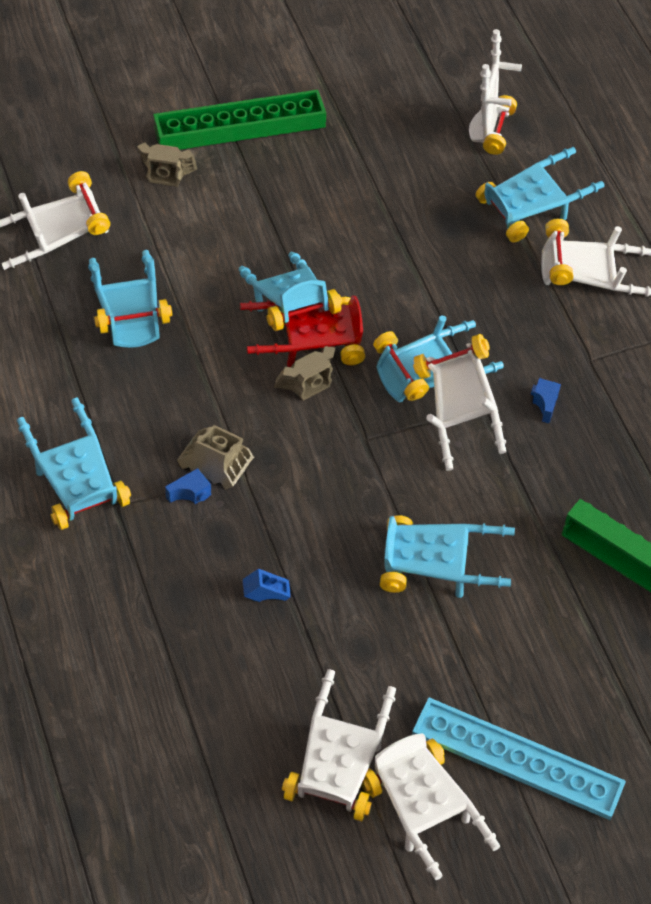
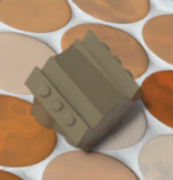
M146 143L137 146L141 161L148 167L146 177L150 183L178 187L184 175L197 170L195 157L189 149L181 152L178 147L159 144L149 147Z
M325 346L321 352L314 351L295 361L291 367H284L275 380L274 388L292 390L302 401L329 388L332 382L330 376L333 370L330 358L334 356L335 348Z
M213 425L212 427L199 430L177 461L182 469L189 467L192 472L198 468L205 478L212 481L213 485L221 482L226 490L235 485L254 457L250 449L242 445L243 438Z

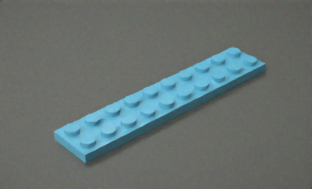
M428 698L412 731V735L423 733L426 741L433 738L447 751L608 820L612 818L626 782L621 778L432 698Z

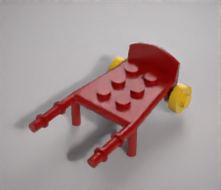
M353 295L351 298L341 297L342 305L341 312L332 314L330 310L324 311V308L321 307L289 317V322L285 323L283 321V325H286L289 345H277V343H274V345L259 346L256 344V346H247V354L256 353V355H259V353L277 354L278 352H289L287 367H291L295 362L297 351L345 345L340 352L342 362L346 365L359 364L365 359L364 349L360 346L363 335V322L359 301ZM267 300V302L249 301V303H240V310L252 312V310L267 309L268 311V308L277 305L270 302V300Z

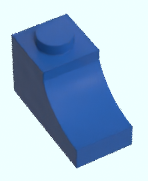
M539 378L538 384H534L532 387L531 395L534 396L532 403L541 409L543 415L542 422L550 423L561 384Z
M197 468L165 486L166 498L170 503L185 499L196 504L200 501H205L211 495V484Z
M257 569L243 579L244 597L258 602L266 599L286 601L290 598L289 580Z

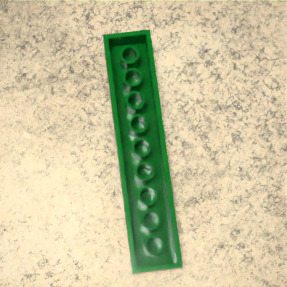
M319 90L153 114L154 130L158 144L178 147L179 150L326 127V110Z

